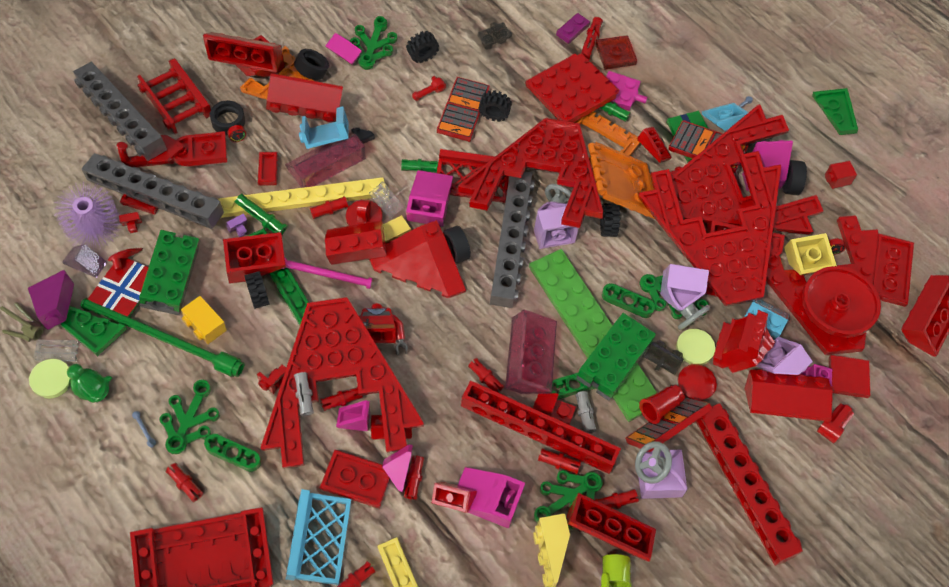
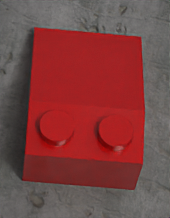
M281 232L223 239L229 284L246 282L244 275L260 271L261 276L286 267Z

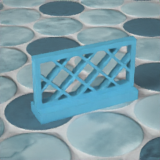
M301 489L285 580L294 581V579L333 585L339 584L351 499L310 493V490ZM312 499L322 501L326 507L316 513L311 506ZM336 503L346 504L345 512L339 516L331 508ZM329 510L335 519L325 525L319 515ZM316 518L323 528L313 534L308 528V524ZM338 522L342 528V533L334 537L328 527ZM325 530L331 541L322 547L316 536ZM310 540H313L319 548L312 555H309L305 550V544ZM334 542L339 549V553L331 559L325 548ZM322 552L328 562L319 568L312 558ZM307 561L316 570L310 575L300 574L301 566ZM331 564L336 571L335 579L326 578L321 570Z

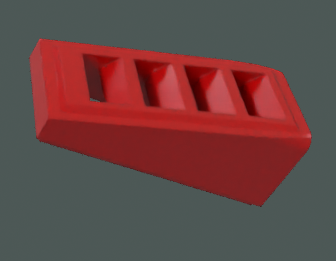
M649 127L642 130L637 139L659 163L670 160L672 157L655 128Z

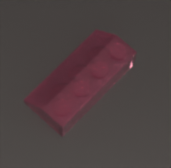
M349 133V139L321 145L286 163L285 166L301 188L312 187L365 160V146L356 134Z
M525 309L512 317L505 389L520 394L552 393L557 321Z

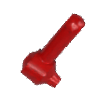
M433 76L431 78V85L418 92H414L412 98L418 101L434 91L440 93L446 88L445 82L442 78Z

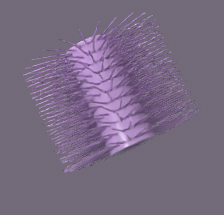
M83 181V188L81 189V192L83 190V195L81 196V193L78 191V198L73 194L74 197L72 199H65L71 203H63L64 201H62V205L68 204L67 207L64 205L62 208H69L70 210L67 211L68 209L58 214L71 212L67 214L69 217L72 216L69 220H64L67 216L60 217V220H63L60 225L62 224L64 227V233L76 228L75 232L68 233V238L70 234L80 231L78 235L71 238V241L80 236L76 241L78 242L85 235V239H87L89 244L91 238V247L93 236L94 251L95 238L100 246L97 235L101 236L103 232L108 235L107 233L110 234L111 229L115 230L114 227L121 225V223L105 224V222L109 223L112 221L114 223L119 221V218L117 220L112 219L116 213L108 216L111 214L110 212L114 211L112 209L114 200L111 203L109 199L112 196L110 197L109 195L108 197L107 195L105 198L97 201L106 193L104 192L96 198L95 196L102 189L96 193L93 188L90 193L88 186V191L86 192L85 186L84 192ZM103 200H108L107 203L99 204L100 202H103ZM76 224L73 228L68 227L69 225Z

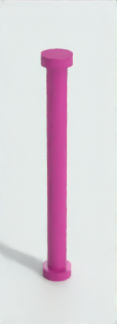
M285 258L286 268L366 286L367 289L371 288L373 278L357 277L289 261Z

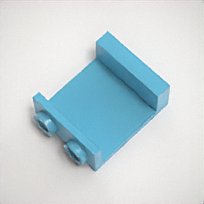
M343 106L336 109V122L310 128L306 116L302 117L299 137L301 143H305L306 149L349 139V121Z

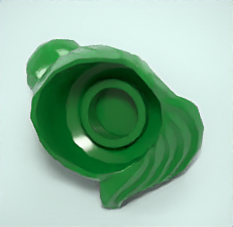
M73 364L67 369V376L71 379V389L80 399L95 403L100 402L108 395L109 384L112 380L111 376L103 377L95 370L83 369L79 364Z

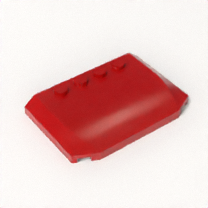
M263 507L184 524L130 532L135 587H271L274 585Z

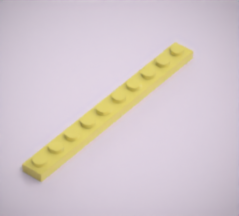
M382 177L244 196L265 212L317 206L324 204L327 200L330 202L345 196L347 201L385 197L386 189L383 183L384 178ZM238 196L218 199L224 211L221 218L239 216L243 213L248 215L249 213L235 204Z

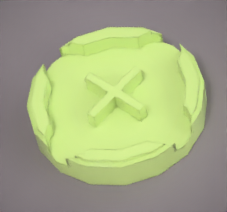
M689 329L678 337L676 352L689 365H704L714 356L715 342L705 331Z
M58 359L44 360L32 369L29 376V385L38 396L47 399L59 397L68 390L71 379L67 376V369L69 367Z

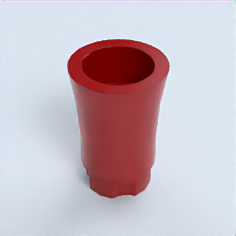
M677 385L666 387L660 392L642 399L639 403L640 411L647 421L657 424L664 416L684 401L685 395Z

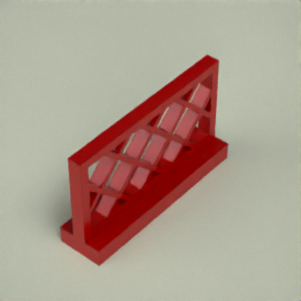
M440 149L437 173L452 175L456 172L461 179L454 184L452 183L451 189L454 190H451L450 195L471 198V194L458 192L456 186L495 156ZM442 164L450 165L453 170L445 174L441 169ZM462 167H467L471 172L463 177L458 170ZM509 176L501 180L498 186L503 191V197L494 195L492 201L506 203Z

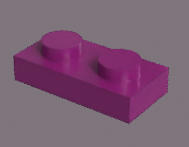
M577 13L557 30L556 36L569 44L589 27L590 21Z

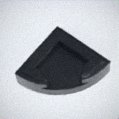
M351 129V133L358 145L375 139V135L369 130Z

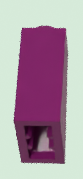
M65 270L28 288L37 318L47 330L67 319L74 282Z

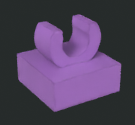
M243 213L229 220L226 223L228 231L231 233L236 230L239 237L244 236L247 232L244 227L247 224V218Z

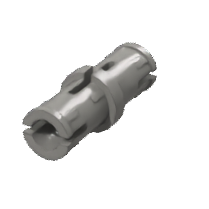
M306 372L294 375L297 388L295 394L296 398L299 399L300 415L302 416L314 413L311 401L313 394L312 390L309 389L308 374Z
M578 392L575 396L579 408L578 416L581 417L583 430L586 433H593L597 429L593 418L594 410L591 408L588 392Z

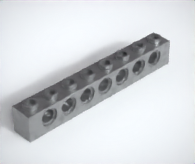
M92 61L73 71L76 77L74 82L79 89L82 88L87 98L91 97L90 99L94 106H99L104 117L108 116L107 118L111 125H116L120 135H125L127 142L130 146L134 145L139 156L143 155L149 161L167 150L158 132Z
M94 153L81 169L86 179L90 182L118 193L126 194L128 197L210 229L214 228L224 213L221 202L214 197H207L199 191L194 192L183 185H176L167 179L158 178L152 173L142 172L138 168L129 167L120 161L116 162L105 155L101 156Z
M524 172L522 178L512 176L509 178L490 305L512 308L513 301L517 302L519 290H515L516 285H520L521 280L518 268L522 269L524 258L520 257L521 252L524 253L526 242L522 240L523 237H527L528 226H525V221H529L530 210H527V206H531L533 195H529V192L533 191L535 180H531V172Z

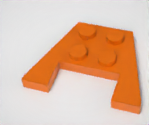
M284 46L282 48V55L286 67L278 75L313 81L296 70L294 66L296 58ZM250 77L240 89L245 94L267 100L269 83L263 86Z

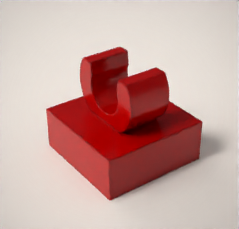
M139 212L119 215L120 223L122 226H127L130 234L138 232L136 224L142 223Z

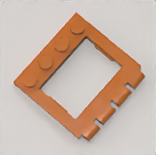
M594 111L574 122L582 123L622 146L624 149H621L620 152L631 156L639 146L638 136L631 132L625 134L626 129L615 123L611 126L610 120L601 115L596 117L597 113Z

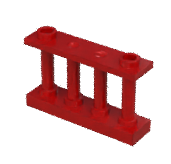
M174 58L169 61L171 67L169 71L145 82L142 76L138 75L139 84L137 86L142 94L145 93L162 116L165 127L171 129L174 134H177L176 123L196 113H202L207 119L210 117L211 108L210 104ZM172 77L178 80V83L155 94L150 89ZM180 89H185L186 95L163 106L160 103L159 99ZM188 101L195 103L194 107L172 118L167 113Z

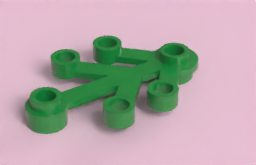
M378 16L374 20V32L371 40L365 34L364 26L357 25L355 27V35L359 36L367 47L366 53L360 46L359 38L354 37L350 39L352 44L357 43L354 45L362 50L358 62L365 70L373 68L376 60L393 54V47L388 44L397 42V34L395 32L388 33L387 38L378 41L381 32L387 29V20L383 16ZM383 47V51L373 54L375 50Z
M646 274L640 279V287L644 292L650 294L655 304V310L663 311L666 301L658 295V292H661L663 275L655 277L651 274ZM704 299L696 300L693 303L698 310L702 308L699 305H709ZM668 303L671 309V316L674 319L682 318L681 311L676 310Z
M198 380L194 383L193 390L195 396L186 415L182 408L181 398L178 395H173L169 398V405L174 409L180 423L177 433L172 425L173 418L171 414L164 413L160 416V423L165 427L168 434L165 447L171 454H180L186 449L187 444L200 438L205 440L207 436L211 435V430L208 426H201L198 431L186 435L189 428L208 420L212 422L217 421L220 417L218 409L214 407L209 408L205 413L195 416L203 398L207 397L211 392V387L206 380ZM206 388L205 392H199L200 389ZM174 400H179L177 404H172ZM212 412L217 413L214 417H210V414ZM165 418H170L168 422H163ZM202 431H208L206 435H201ZM174 443H180L178 447H173Z
M564 470L559 471L556 477L557 482L562 485L567 482L580 484L575 489L553 485L548 481L543 482L540 486L541 494L548 496L552 493L563 495V497L548 507L539 506L534 512L536 523L539 521V514H544L545 517H548L569 503L571 506L578 493L584 494L586 492V496L594 500L595 492L599 491L603 484L600 475L595 472H588L584 476L569 474ZM565 475L567 479L561 480L559 476ZM588 481H594L595 485H589ZM543 486H548L550 491H544ZM568 525V528H569L570 530L575 529V528H573V527H571V526Z

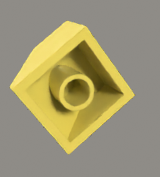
M826 233L791 239L784 247L789 265L800 275L815 273L825 267L837 266Z

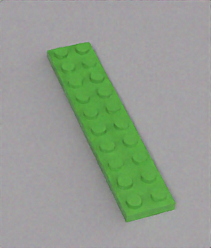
M560 249L529 263V268L588 358L611 329L612 324L563 250ZM637 363L617 390L613 399L627 421L630 422L642 416L639 407L640 401L657 392Z

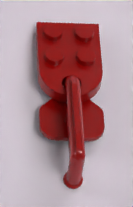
M225 131L186 135L176 140L168 135H160L167 150L149 161L143 155L129 157L127 153L128 144L125 142H118L116 145L121 162L132 168L173 163L181 166H198L227 162Z

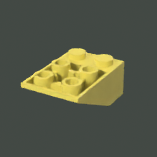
M565 513L539 518L538 524L535 526V532H533L534 543L539 545L540 550L538 553L539 565L544 567L545 574H542L545 587H556L570 537Z

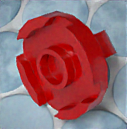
M360 199L348 207L345 217L346 223L352 226L382 221L383 214L381 208L375 202Z

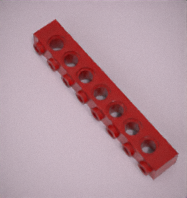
M470 380L462 396L461 407L605 473L610 474L621 448L474 381Z
M720 403L711 406L712 410L696 420V423L774 566L798 556L803 552L801 542L794 536L790 522L781 513L778 501L772 497L768 483L759 474V468L750 458L747 446L741 442L738 430L735 426H732L728 412L722 408ZM715 425L720 426L722 431L717 430ZM724 443H729L732 449L726 447ZM734 460L739 461L742 467L737 466ZM745 479H749L752 485L747 484ZM755 497L760 498L763 504L758 503ZM765 516L771 517L773 523L768 522ZM776 534L780 535L783 538L784 542H780L777 539Z

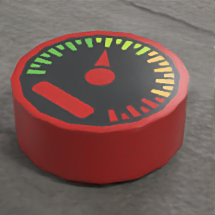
M234 125L229 128L227 135L230 141L240 142L245 139L246 131L243 126Z
M835 238L829 240L833 255L842 253L845 250V244L842 239Z

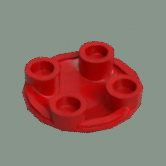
M691 364L684 367L678 375V385L685 397L705 400L715 393L717 387L716 377L705 366Z

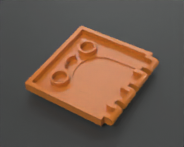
M598 142L589 143L588 149L598 194L603 199L655 219L638 198L640 192L654 190L647 163Z

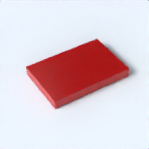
M334 450L320 485V490L380 509L390 477L383 469L382 464Z

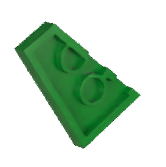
M848 88L813 92L812 97L839 135L856 134L858 132Z
M69 306L66 321L58 324L97 357L127 330V327L123 324L110 322L109 319L93 316L89 312Z

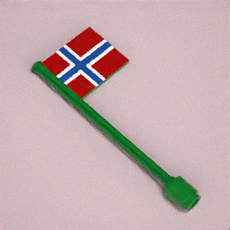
M128 258L121 260L123 267L121 270H115L114 265H112L91 295L81 301L80 306L82 309L86 308L213 363L214 370L230 377H239L243 372L245 363L240 358L226 352H221L220 354L211 353L130 318L140 304L139 296L149 268Z

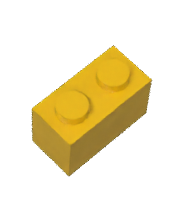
M201 296L181 309L184 316L181 318L188 328L192 326L195 336L200 341L203 339L209 344L227 331L224 321Z

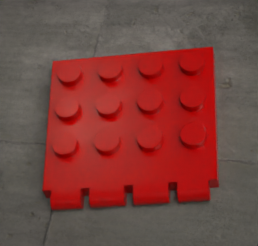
M575 53L525 81L526 87L558 120L575 122L616 99V95L620 91L582 53L579 55Z

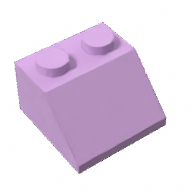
M777 337L774 340L773 348L767 352L757 367L774 374L799 375L813 361L801 344Z

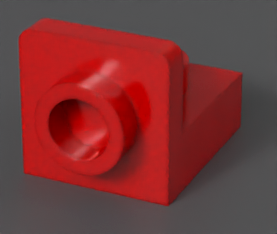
M282 364L278 369L275 368L270 373L269 378L259 372L257 374L258 385L264 391L269 390L274 394L281 386L286 367Z

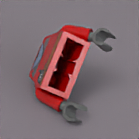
M379 303L373 304L371 308L362 309L359 317L374 342L396 343L397 340L396 354L399 355V347H403L406 354L408 346L403 341L405 339L403 323L396 315H392L391 309L383 308Z

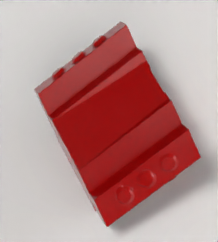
M758 310L756 316L748 313V316L735 320L732 318L731 325L723 322L713 356V365L722 369L728 367L732 373L757 366L775 344L767 329L768 313Z

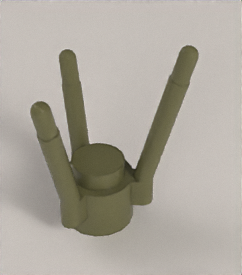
M17 302L14 305L30 321H25L3 306L0 307L6 314L23 324L21 328L23 334L8 330H2V333L22 338L28 342L31 339L36 341L41 337L44 331L43 324L36 321Z

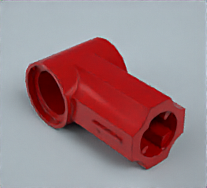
M840 403L832 412L831 422L824 421L817 432L834 444L844 432V427L853 417L852 408Z

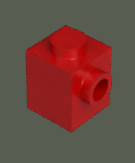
M850 160L831 164L825 173V179L832 189L851 185L857 176Z

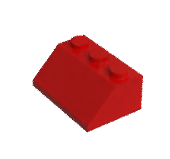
M383 221L328 229L325 235L326 257L330 264L334 265L387 256Z

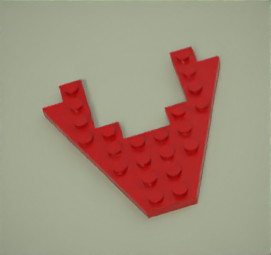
M757 105L671 176L683 220L702 216L703 223H710L713 220L740 226L736 211L740 208L754 205L751 195L743 197L731 167L741 164L739 157L741 154H744L741 146L788 133L789 128L783 115L766 119L761 105ZM817 195L776 206L773 231L806 235L813 233L814 231L808 217L823 212Z
M544 118L458 186V192L472 195L469 207L488 211L503 175L522 178L526 167L559 172L557 185L573 187L561 219V225L580 228L584 216L603 218V208L580 123Z
M759 151L741 154L739 157L754 205L740 208L736 211L741 227L706 233L702 216L683 220L669 169L651 172L650 177L654 190L638 194L640 201L692 266L698 269L709 270L707 284L724 306L759 300L764 297L781 164L763 167Z
M856 215L839 217L837 223L851 264L837 266L853 269L872 283L878 229L861 231ZM780 255L769 259L766 282L825 355L862 352L864 350L866 333L856 337L844 338L828 334L818 328L809 319L803 307L802 292L806 284L804 275H800L794 269L784 270Z
M344 297L307 303L261 444V450L281 448L282 467L284 469L305 465L299 399L296 398L295 394L297 388L294 375L300 372L308 374L309 389L312 390L313 394L311 396L312 403L319 402L317 382L356 376L359 396L379 393L386 452H397L407 446L405 429L424 427V423L349 299Z

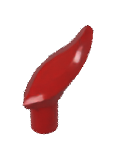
M130 248L111 255L108 261L113 262L115 270H121L123 268L121 260L137 254L143 248Z

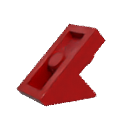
M558 393L537 395L533 409L570 425L576 406L557 400Z

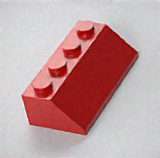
M210 32L203 34L209 60L277 73L283 57L281 45L225 35L223 33Z
M271 73L266 110L274 113H288L292 116H306L309 119H323L326 122H336V109L340 107L343 86Z
M930 275L901 329L910 344L934 357H937L949 333V275Z
M749 370L744 389L750 413L831 422L833 390L828 378L805 376L802 374H774L764 370Z
M577 494L566 517L569 526L648 562L651 560L656 534L655 528L585 495Z

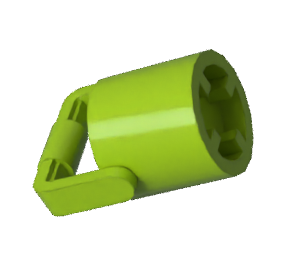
M619 554L603 556L601 587H631V558Z

